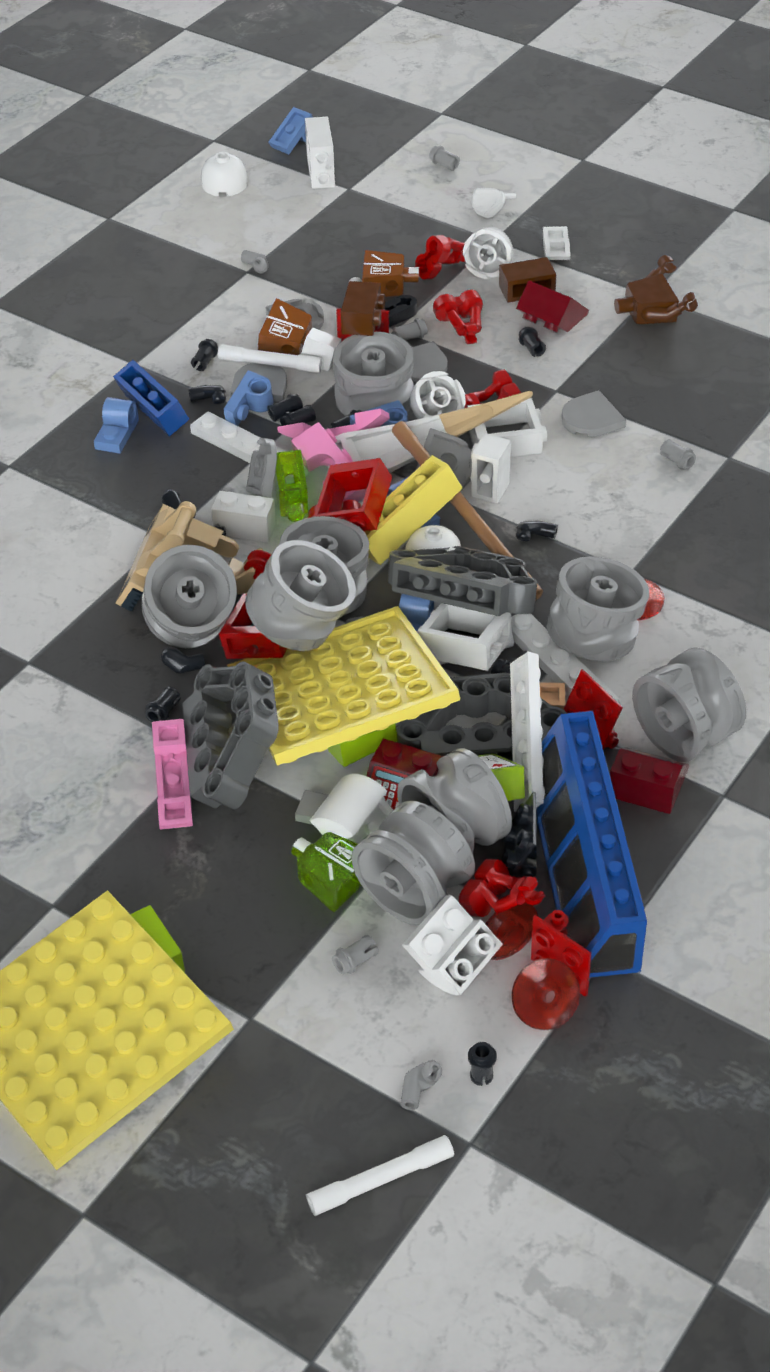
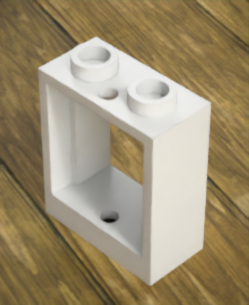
M328 116L305 118L307 162L312 189L335 187L334 152Z
M529 398L469 430L473 446L475 443H479L484 433L488 434L486 427L528 422L530 429L491 433L489 435L511 440L510 457L542 453L543 442L547 441V431L545 425L541 426L539 408L535 409L532 398Z
M441 603L436 610L432 611L427 621L418 628L417 633L437 660L488 671L512 639L511 613L506 612L501 616H495ZM447 628L479 634L480 636L479 638H473L445 631Z

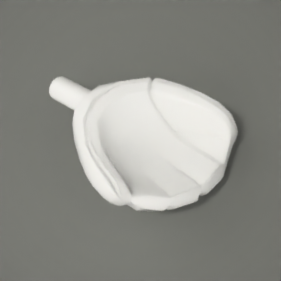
M476 188L471 197L472 207L477 214L485 218H491L501 211L506 199H515L516 193H504L495 188Z

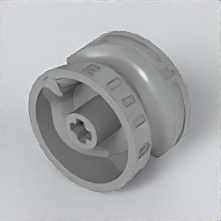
M374 332L373 336L352 335L338 344L333 353L335 404L344 416L349 415L352 410H361L363 412L397 400L400 401L407 412L410 410V395L414 387L410 377L414 371L413 350L408 342L390 333Z
M320 516L302 519L284 530L280 538V544L291 540L312 542L332 552L346 565L354 579L356 595L344 615L354 611L364 602L367 594L368 578L366 567L369 559V540L360 527L344 519Z
M291 540L278 545L266 562L264 572L255 579L248 590L245 604L247 613L255 627L272 642L291 650L309 651L320 647L326 641L335 627L336 620L344 615L354 601L356 586L346 565L332 552L312 542Z
M181 545L163 552L155 559L148 570L141 602L143 617L150 631L164 643L185 649L204 646L215 640L232 613L236 601L237 586L233 571L219 554L203 546Z
M589 556L567 562L559 573L556 584L557 597L549 610L546 625L548 634L558 646L581 658L609 661L624 657L634 647L639 631L637 619L643 615L648 602L649 587L646 581L631 567L608 558Z
M694 647L687 649L671 659L667 665L658 667L639 678L633 687V706L642 729L659 750L675 761H691L702 751L706 744L710 747L715 746L740 730L745 723L746 705L737 680L717 656L702 648Z
M458 748L441 757L436 763L439 769L437 776L431 777L425 770L421 769L402 779L398 784L399 805L406 801H417L434 808L450 820L461 832L472 853L474 842L489 846L507 836L511 830V810L499 781L485 762L470 750Z
M406 801L397 806L384 819L379 829L367 835L352 852L353 869L368 895L386 912L403 922L420 925L436 905L448 895L447 888L465 883L472 877L475 870L472 851L461 832L443 814L417 801Z

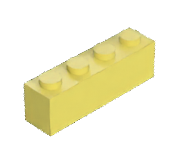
M432 455L386 497L377 530L364 531L369 540V558L381 565L389 558L391 551L397 550L417 529L421 528L463 489L447 463Z

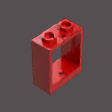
M381 458L330 465L313 517L340 518L352 522L363 531L377 530L392 480V475ZM367 489L361 508L340 511L347 491Z
M243 593L219 633L226 659L283 658L288 648L272 642L255 626H250L252 621L247 613L245 604L247 593Z

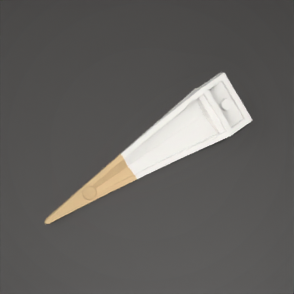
M527 391L484 404L405 423L424 447L430 428L458 437L531 398L533 392ZM395 424L347 432L335 436L337 439L335 444L340 450L344 448L351 456L353 462L381 458L390 473L416 460L393 435L392 428Z

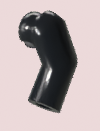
M539 520L523 521L516 527L518 529L516 538L527 542L530 541L531 534L555 539L558 525Z

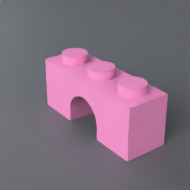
M319 422L291 440L294 453L309 472L323 465L330 466L353 462L349 453L344 448L340 450L335 444L337 439L329 428L324 430ZM367 489L347 491L343 501L356 500L359 502L364 499Z

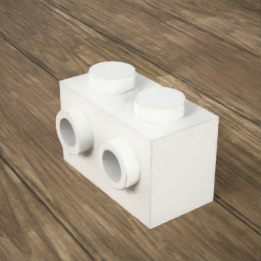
M484 433L479 443L474 444L471 451V497L498 504L510 483L511 440Z
M219 491L211 508L213 527H215V524L225 526L226 537L269 543L276 526L274 498Z

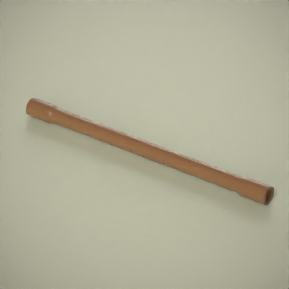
M400 421L393 426V435L411 453L420 466L431 457L404 421ZM459 491L450 502L491 553L513 557ZM538 584L536 590V600H538L543 594V590Z

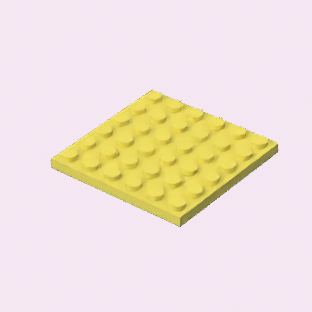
M399 606L335 627L326 641L316 649L309 651L287 649L283 658H246L227 665V667L236 666L239 662L244 661L272 676L279 730L277 738L268 749L277 766L283 763L294 762L298 758L314 752L325 751L329 747L345 741L356 740L364 734L376 730H384L392 724L406 719H415L420 714L435 709H442L451 703L460 701L458 688Z
M107 890L0 970V1101L57 1171L234 1029L223 1013Z

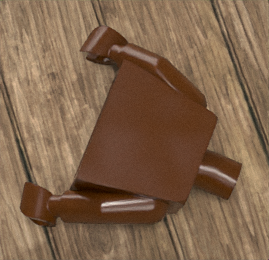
M663 255L658 260L659 267L656 270L653 269L645 278L629 282L626 285L625 297L615 299L614 307L617 314L629 312L636 324L677 322V317L683 314L682 311H695L698 303L694 292L687 293L679 303V299L663 275L664 273L674 272L677 267L673 263H668L674 261L670 256Z

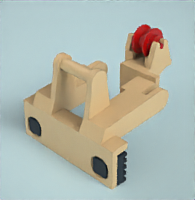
M184 501L177 509L163 504L146 532L115 604L132 611L143 594L145 579L150 566L163 552L177 546H203L224 557L231 558L228 565L233 571L236 580L237 594L248 593L255 579L264 572L266 562L272 554L264 551L262 548L251 551L243 563L233 558L239 550V545L235 540L222 535V530L193 518L196 513L194 504Z

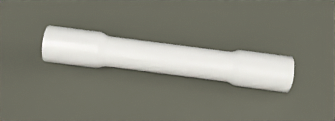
M220 344L218 349L219 360L281 366L321 373L323 368V358L317 356L291 355Z
M443 1135L415 1147L409 1153L343 1181L333 1182L306 1194L309 1207L313 1215L317 1216L376 1187L418 1169L428 1168L453 1157V1147L448 1137Z

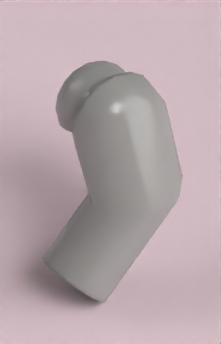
M247 250L242 252L241 261L252 264L256 273L262 274L268 270L269 263L265 255Z
M430 1060L412 1068L406 1073L400 1102L404 1109H417L419 1107L420 1093L433 1086L441 1077L442 1068L438 1062Z

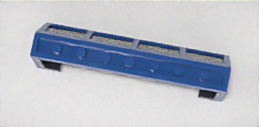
M593 711L560 714L542 741V756L544 759L542 771L545 795L544 803L536 807V820L556 910L563 911L568 917L567 937L592 953L589 978L641 972L647 918Z

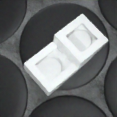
M567 226L543 227L544 255L549 260H570Z

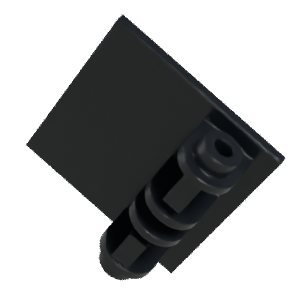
M535 792L530 795L525 804L521 803L519 805L516 816L512 820L509 834L502 838V842H505L502 862L508 868L510 876L535 877L537 874Z

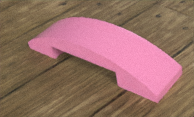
M383 409L355 413L356 424L330 428L334 436L342 433L382 426L390 419V416ZM302 422L277 428L279 433L293 439L311 426Z
M174 719L152 722L159 828L163 830L193 826L184 720Z

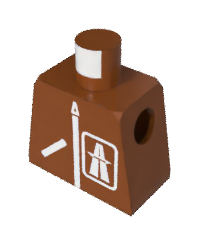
M365 250L362 282L381 283V294H385V297L400 296L404 291V282H419V267H404L403 254Z
M276 298L259 333L258 350L300 355L306 336L312 328V316Z

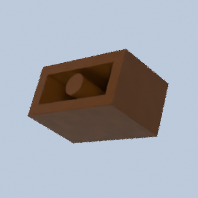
M547 257L499 265V287L507 303L520 300L528 280L556 291V272Z
M349 281L341 309L342 334L374 335L376 325L380 326L381 310L385 308V294H381V283Z

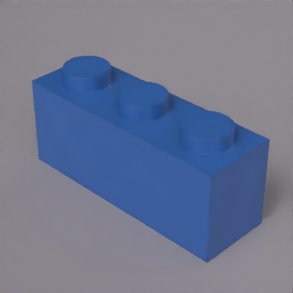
M134 360L130 361L113 376L125 396L131 401H135L137 407L169 437L189 420L179 401Z

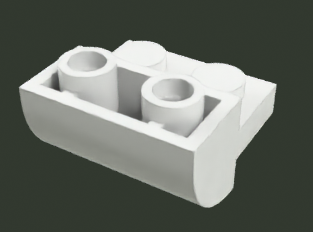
M348 774L341 778L312 816L310 822L330 844L343 840L355 848L372 831L379 829L381 823L393 809L383 799L387 790L378 782L364 775ZM339 842L344 848L346 847L350 851L354 850L344 842Z
M446 895L402 946L421 966L418 970L419 973L430 983L449 994L461 995L503 944L481 919L474 920L452 895Z

